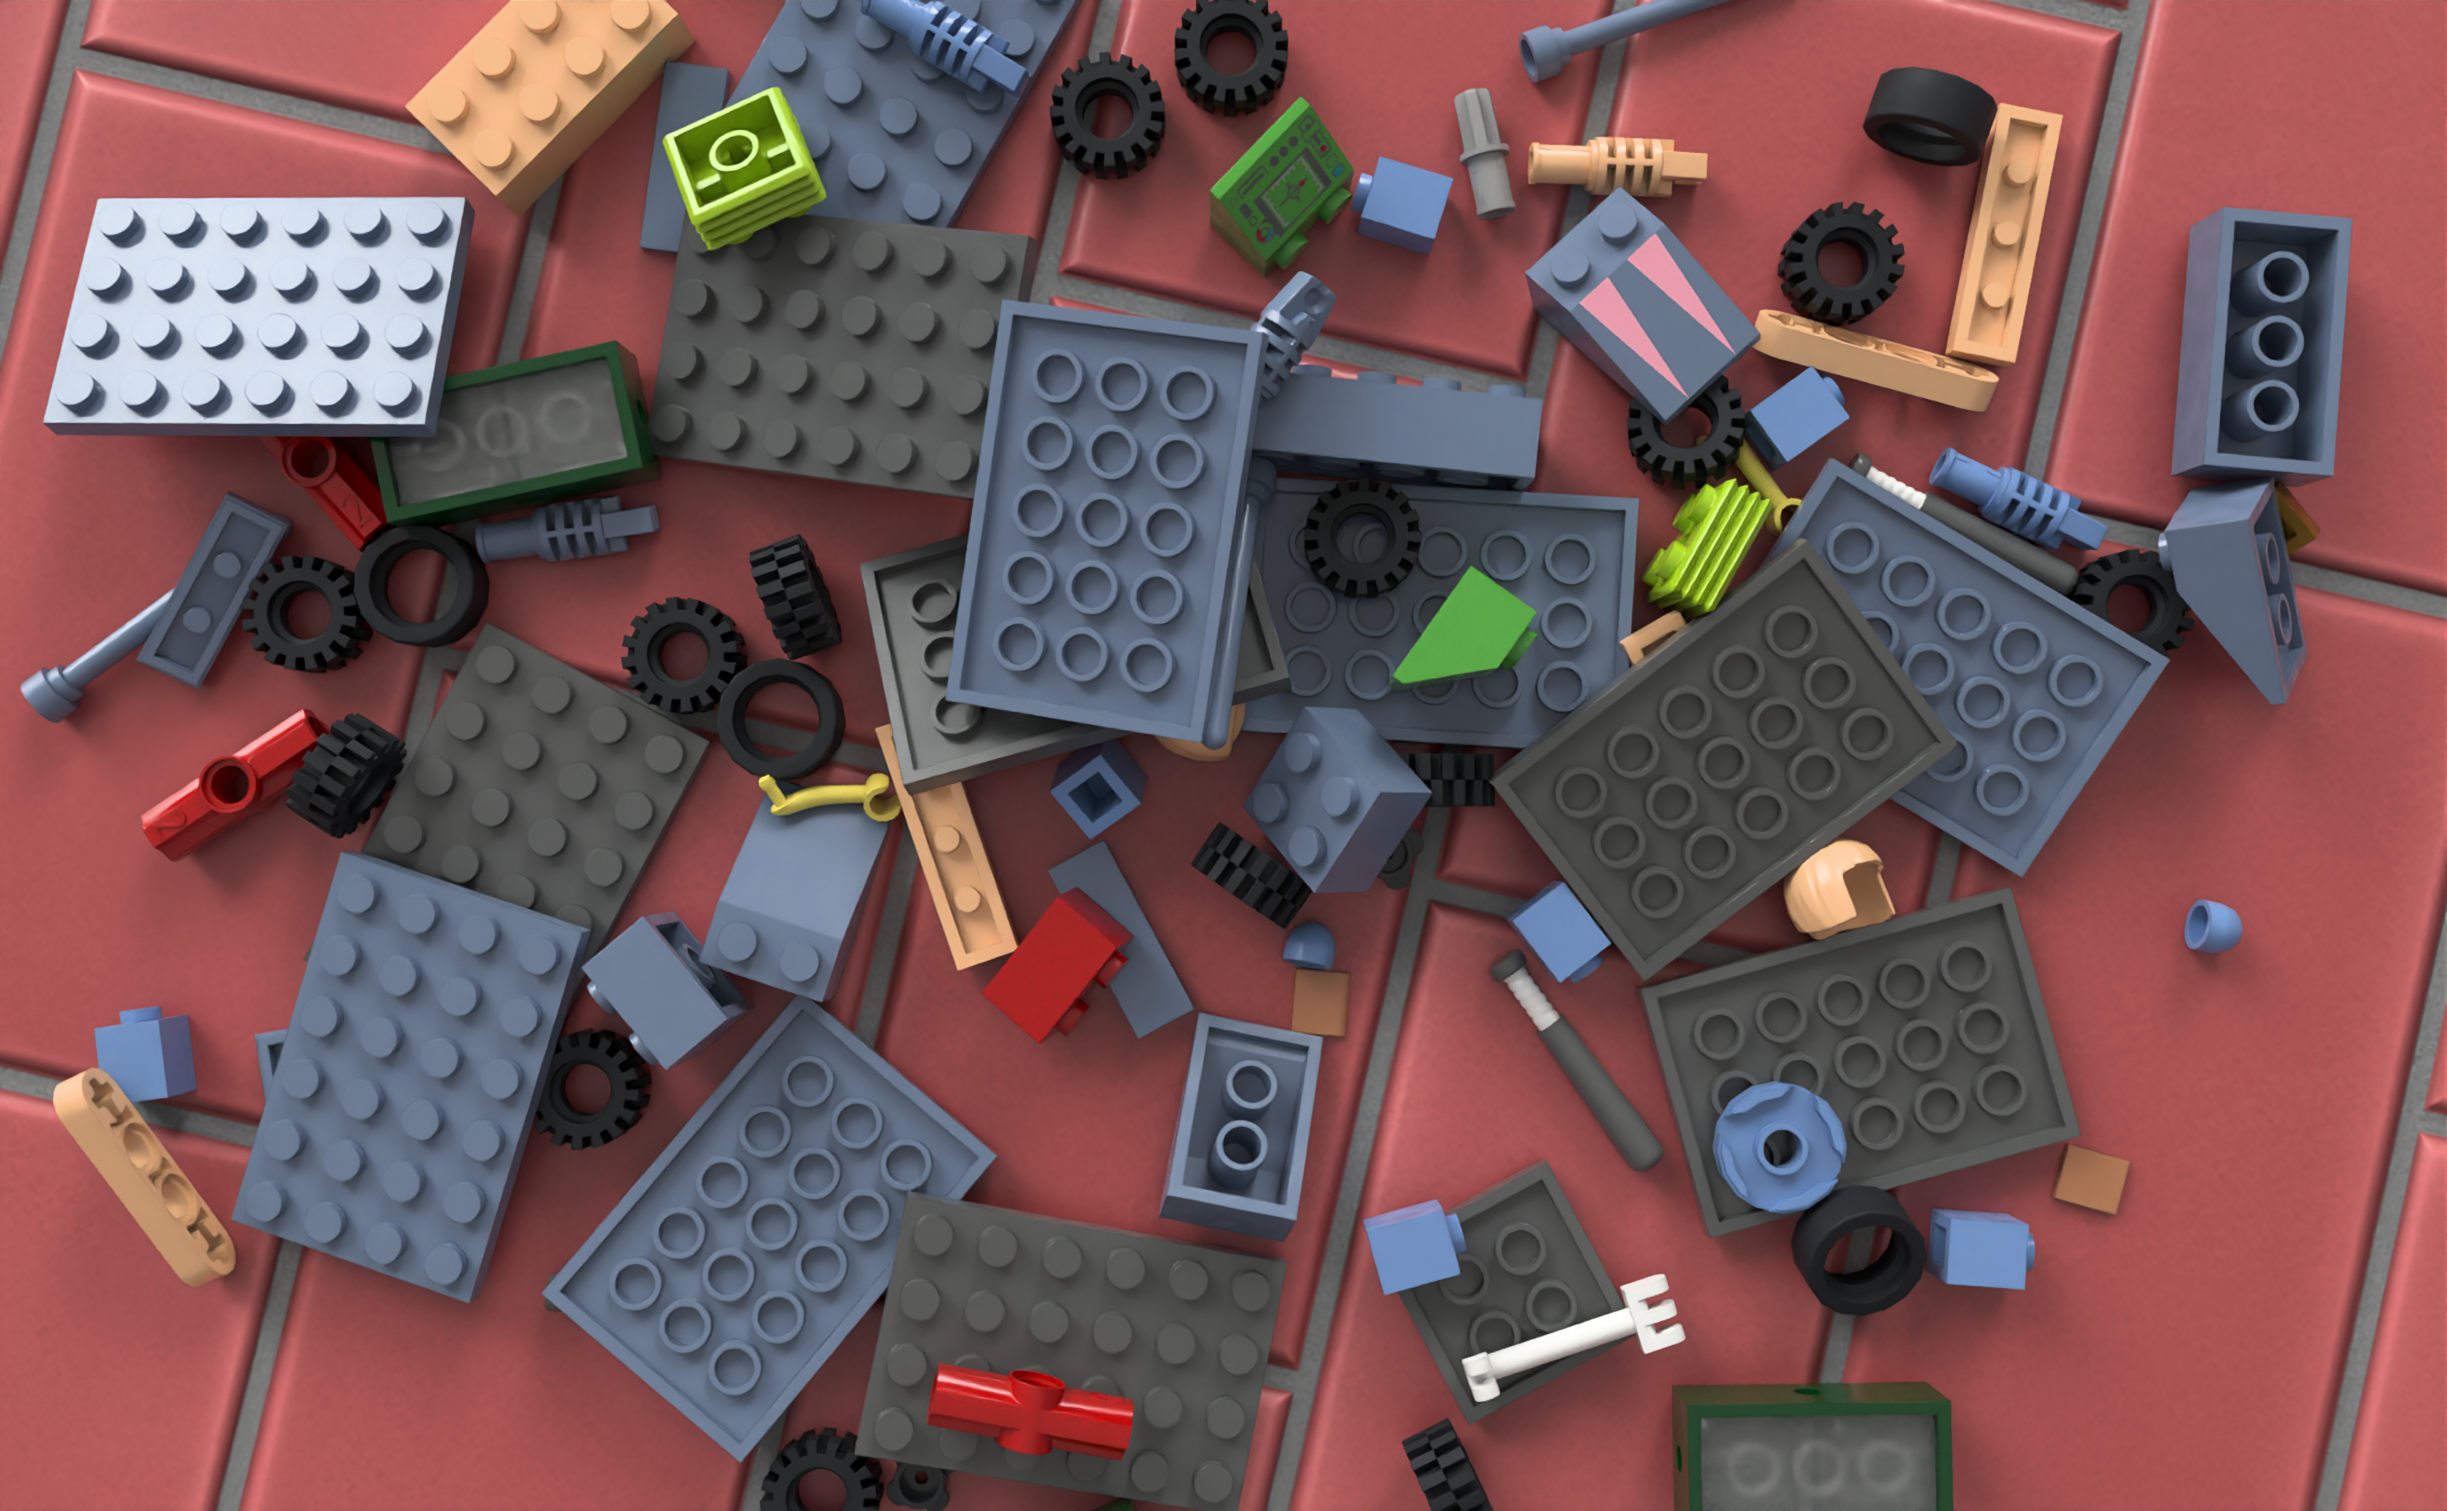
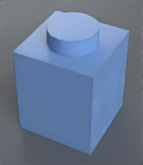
M1380 156L1374 176L1361 173L1351 210L1362 214L1357 234L1429 255L1453 178Z
M1811 366L1745 414L1744 434L1773 472L1850 417L1843 408L1845 398L1837 384L1825 374L1820 376L1814 367Z
M1112 739L1080 748L1059 763L1050 793L1091 840L1141 804L1147 775L1117 739Z
M1552 881L1505 918L1548 976L1559 983L1567 977L1573 983H1576L1591 974L1604 961L1599 953L1611 944L1563 881Z
M161 1006L119 1012L120 1024L94 1029L99 1069L108 1073L115 1080L130 1102L168 1098L197 1090L188 1015L163 1018Z
M1437 1199L1363 1219L1384 1295L1461 1274L1456 1255L1467 1252L1457 1214L1445 1216Z
M1931 1208L1927 1272L1946 1284L2025 1290L2026 1271H2031L2035 1262V1243L2032 1234L2029 1233V1224L2007 1213Z

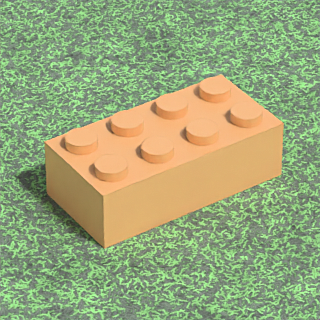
M511 0L405 107L497 198L520 217L664 73L665 62H675L696 39L679 14L665 0Z

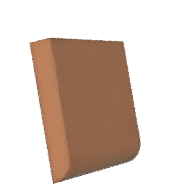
M1296 968L1291 1031L1306 1034L1346 1036L1351 973Z
M2065 1143L2053 1188V1197L2116 1215L2130 1161Z

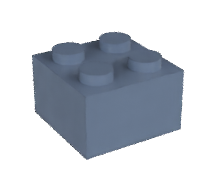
M1304 706L1242 807L1314 893L1367 892L1432 795V792L1357 709Z
M675 911L642 916L581 967L591 979L587 988L594 1000L609 1014L613 1015L618 1012L634 1031L629 1035V1039L636 1051L648 1063L656 1065L659 1062L665 1070L697 1057L755 1008L724 970L698 962L703 945Z

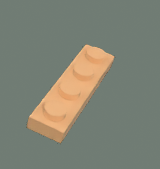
M2004 103L1998 105V111L1985 146L1947 341L1946 356L2006 368L2016 362L2063 115Z
M891 723L875 728L957 970L959 971L1014 952L1019 946V942L964 782H958L910 796L903 786Z

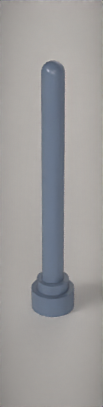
M1653 0L1565 32L1560 27L1550 29L1547 25H1543L1520 33L1519 51L1528 77L1533 83H1537L1559 75L1562 67L1570 64L1572 56L1732 0Z
M1251 456L1216 692L1205 733V743H1203L1206 748L1211 750L1222 748L1228 738L1258 513L1266 507L1267 502L1272 500L1275 492L1277 469L1270 461L1257 456Z
M277 514V515H279V516H281V517H283V518L289 520L288 517H286V516H284V515H282V514ZM291 522L280 542L290 535L292 531ZM175 587L66 668L62 665H57L52 670L42 668L21 684V691L26 700L40 715L53 723H59L80 707L79 699L86 695L85 686L147 641Z

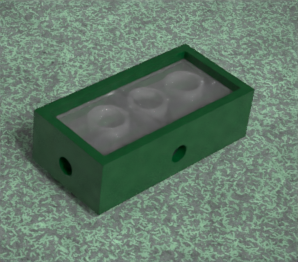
M615 340L446 377L435 437H370L387 522L399 527L414 524L442 527L662 479L658 458L653 454L648 427L649 415L636 356Z
M1927 1382L1672 1385L1674 1511H1953L1951 1401Z

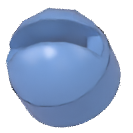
M2203 899L2198 900L2190 908L2185 921V942L2190 949L2208 953L2228 951L2240 942L2243 934L2241 918L2234 909L2222 903Z
M1304 922L1294 928L1291 934L1288 935L1282 960L1304 968L1331 971L1336 953L1335 939L1326 926L1318 922Z

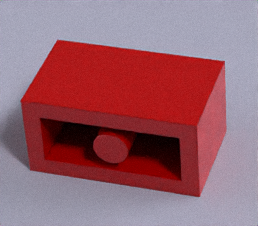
M1075 887L1055 899L981 994L1037 1043L1041 1044L1058 1031L1066 1037L1077 1027L1091 1009L1083 1000L1094 986L1099 984L1103 989L1107 988L1127 965L1129 959L1122 952L1135 936L1080 888Z

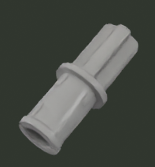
M1486 88L1467 90L1457 95L1454 100L1464 153L1459 157L1460 164L1468 167L1477 207V218L1479 220L1502 217L1516 210L1505 162V156L1510 152L1509 145L1501 143L1492 96L1489 90Z

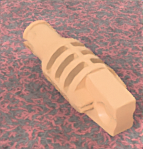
M1594 137V140H1588L1586 146L1532 143L1529 149L1527 176L1529 184H1581L1584 187V191H1590L1592 195H1610L1620 186L1631 196L1671 197L1672 185L1697 186L1707 179L1708 154L1675 152L1674 140Z

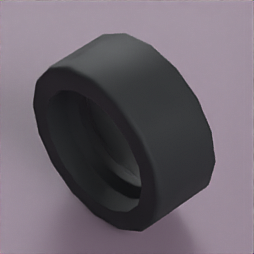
M1918 67L1894 68L1881 74L1863 123V129L1869 139L1883 149L1899 156L1925 164L1946 167L1966 166L1977 162L1982 155L1998 111V106L1993 96L1984 89L1959 76Z
M414 524L384 531L366 547L355 569L354 594L361 615L377 633L401 644L438 648L459 641L477 626L488 605L490 581L483 561L467 541L431 525ZM418 549L434 550L444 555L455 567L458 577L457 596L449 611L439 620L427 624L411 623L401 618L391 607L387 595L389 576L396 562L405 554Z
M781 658L755 662L736 674L721 695L716 717L720 741L733 762L752 775L760 777L770 775L775 780L780 781L808 777L827 765L841 745L846 724L842 699L831 681L811 666ZM785 682L798 685L810 694L817 706L819 724L816 736L806 749L795 756L778 758L766 755L753 745L746 733L744 718L747 705L756 692L767 685Z
M1851 1185L1832 1190L1829 1195L1803 1213L1797 1221L1791 1241L1794 1263L1809 1288L1822 1305L1840 1314L1864 1316L1890 1308L1904 1299L1918 1283L1927 1260L1924 1237L1898 1200L1878 1187ZM1868 1226L1889 1227L1891 1229L1892 1235L1888 1248L1876 1262L1865 1269L1848 1274L1829 1273L1824 1268L1830 1250L1839 1239L1853 1230Z

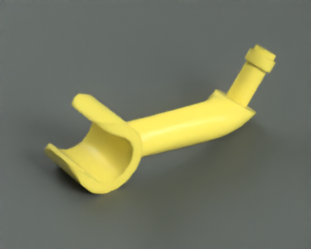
M1707 436L1696 438V446L1701 444ZM1744 439L1743 447L1740 446L1739 458L1736 464L1757 492L1759 491L1763 500L1771 498L1773 507L1766 518V526L1771 534L1778 536L1782 532L1780 519L1782 510L1788 509L1795 513L1802 500L1796 498L1788 499L1783 494Z
M882 773L870 776L865 785L809 786L786 796L783 795L776 785L775 779L770 775L761 777L758 781L760 788L767 793L774 803L771 806V813L777 816L790 815L816 806L864 803V810L871 819L886 822L894 819L901 809L898 795L887 800H879L874 797L877 794L883 793L889 786V777Z

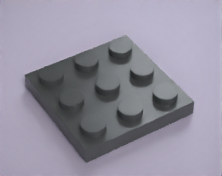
M1544 1158L1444 1212L1445 1216L1457 1214L1464 1236L1467 1252L1456 1255L1461 1274L1398 1291L1469 1425L1636 1335L1632 1334L1497 1379L1500 1394L1487 1401H1475L1462 1365V1359L1483 1352L1489 1354L1625 1309L1614 1285Z

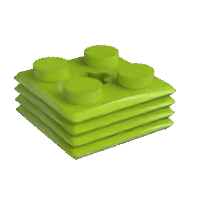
M779 87L767 89L670 133L662 140L691 223L695 225L696 231L700 233L708 250H715L726 244L735 245L743 243L759 229L786 217L795 218L806 214L813 205L823 201L827 196L795 115L792 113Z
M1736 478L1728 480L1716 488L1705 484L1697 495L1691 493L1682 504L1672 523L1674 528L1680 530L1677 539L1669 545L1666 551L1660 548L1655 553L1641 578L1642 582L1649 585L1644 595L1646 604L1656 602L1657 610L1666 608L1667 613L1673 610L1679 611L1685 621L1714 611L1773 507L1771 498L1761 500L1759 491L1750 494L1748 485L1738 487Z

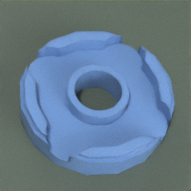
M1773 1081L1751 1086L1728 1103L1716 1123L1712 1148L1717 1170L1734 1194L1756 1208L1787 1214L1809 1209L1830 1194L1838 1181L1836 1177L1840 1172L1841 1163H1845L1847 1145L1842 1123L1825 1100L1800 1085ZM1777 1130H1788L1795 1139V1153L1784 1164H1770L1766 1160L1763 1150L1767 1137Z

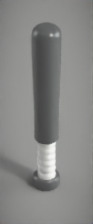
M1857 453L1847 467L2059 594L2067 597L2075 588L2078 581V571L2072 564L1947 502L1929 491L1925 493L1917 492L1914 488L1906 486L1905 483L1898 482L1894 477H1889L1886 473L1880 472L1873 467L1872 459L1863 453Z
M1514 949L1490 966L1489 973L1495 981L1507 983L1515 998L1526 1009V1013L1532 1018L1533 1023L1538 1028L1536 1034L1560 1065L1626 1163L1636 1172H1644L1654 1167L1664 1154L1662 1145L1582 1041L1564 1014L1559 1015L1553 1009L1552 1004L1546 1000V996L1541 993L1538 985L1534 983L1533 978L1528 975L1527 970L1524 968L1527 962L1524 954L1519 949Z

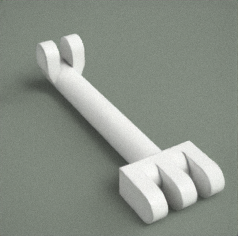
M1654 1275L1620 1286L1627 1307L1625 1309L1489 1354L1483 1352L1462 1359V1365L1475 1401L1482 1402L1497 1397L1500 1394L1497 1379L1632 1334H1636L1640 1349L1644 1354L1682 1342L1686 1337L1681 1324H1671L1655 1329L1654 1323L1669 1319L1677 1314L1673 1299L1660 1300L1651 1304H1647L1646 1298L1661 1294L1669 1289L1665 1275Z

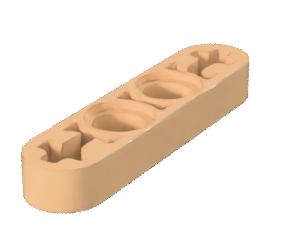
M1767 309L1760 310L1754 325L1760 332V340L1753 348L1764 354L1808 367L1813 366L1815 369L1966 410L1986 411L1999 382V378L1994 373L1965 361L1785 312Z
M90 1068L58 1084L54 1091L53 1102L61 1122L178 1277L189 1286L201 1287L228 1275L234 1269L236 1263V1252L230 1236L115 1080L99 1068Z

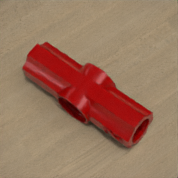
M257 436L279 460L280 468L285 477L294 484L302 486L360 552H364L366 547L384 531L399 527L387 522L380 486L361 466L355 450L345 442L338 440L337 437ZM327 449L329 454L328 467L322 474L314 477L311 467L313 458L318 452Z
M300 710L234 755L221 756L211 760L203 768L199 778L141 815L144 824L143 832L152 846L161 851L170 861H181L249 815L260 814L270 810L278 802L281 794L296 783L291 779L295 770L301 769L305 765L302 758L307 751L313 752L318 746L316 740L323 732L329 735L330 729L311 710ZM243 770L249 780V790L240 801L233 790V782L236 775Z
M939 1363L930 1394L926 1422L927 1425L937 1428L994 1437L996 1443L1002 1447L1024 1454L1046 1455L1051 1453L1052 1448L1122 1461L1124 1453L1128 1449L1131 1436L1134 1404L1132 1399L1121 1396L1117 1397L1095 1391L1069 1388L1059 1378L1041 1372L1013 1370L1006 1376Z

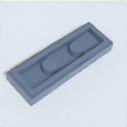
M672 61L665 62L639 245L643 251L678 255L686 206L662 140L666 135L725 108L728 103L732 77L728 69Z
M228 491L136 661L199 690L243 610L241 609L243 598L249 599L253 592L252 589L248 588V585L253 578L260 579L263 573L261 569L270 561L291 521Z
M1105 840L1048 870L1060 894L1075 887L1080 888L1135 936L1122 952L1129 959V962L1113 980L1110 987L1138 1039L1195 1009L1193 1002Z

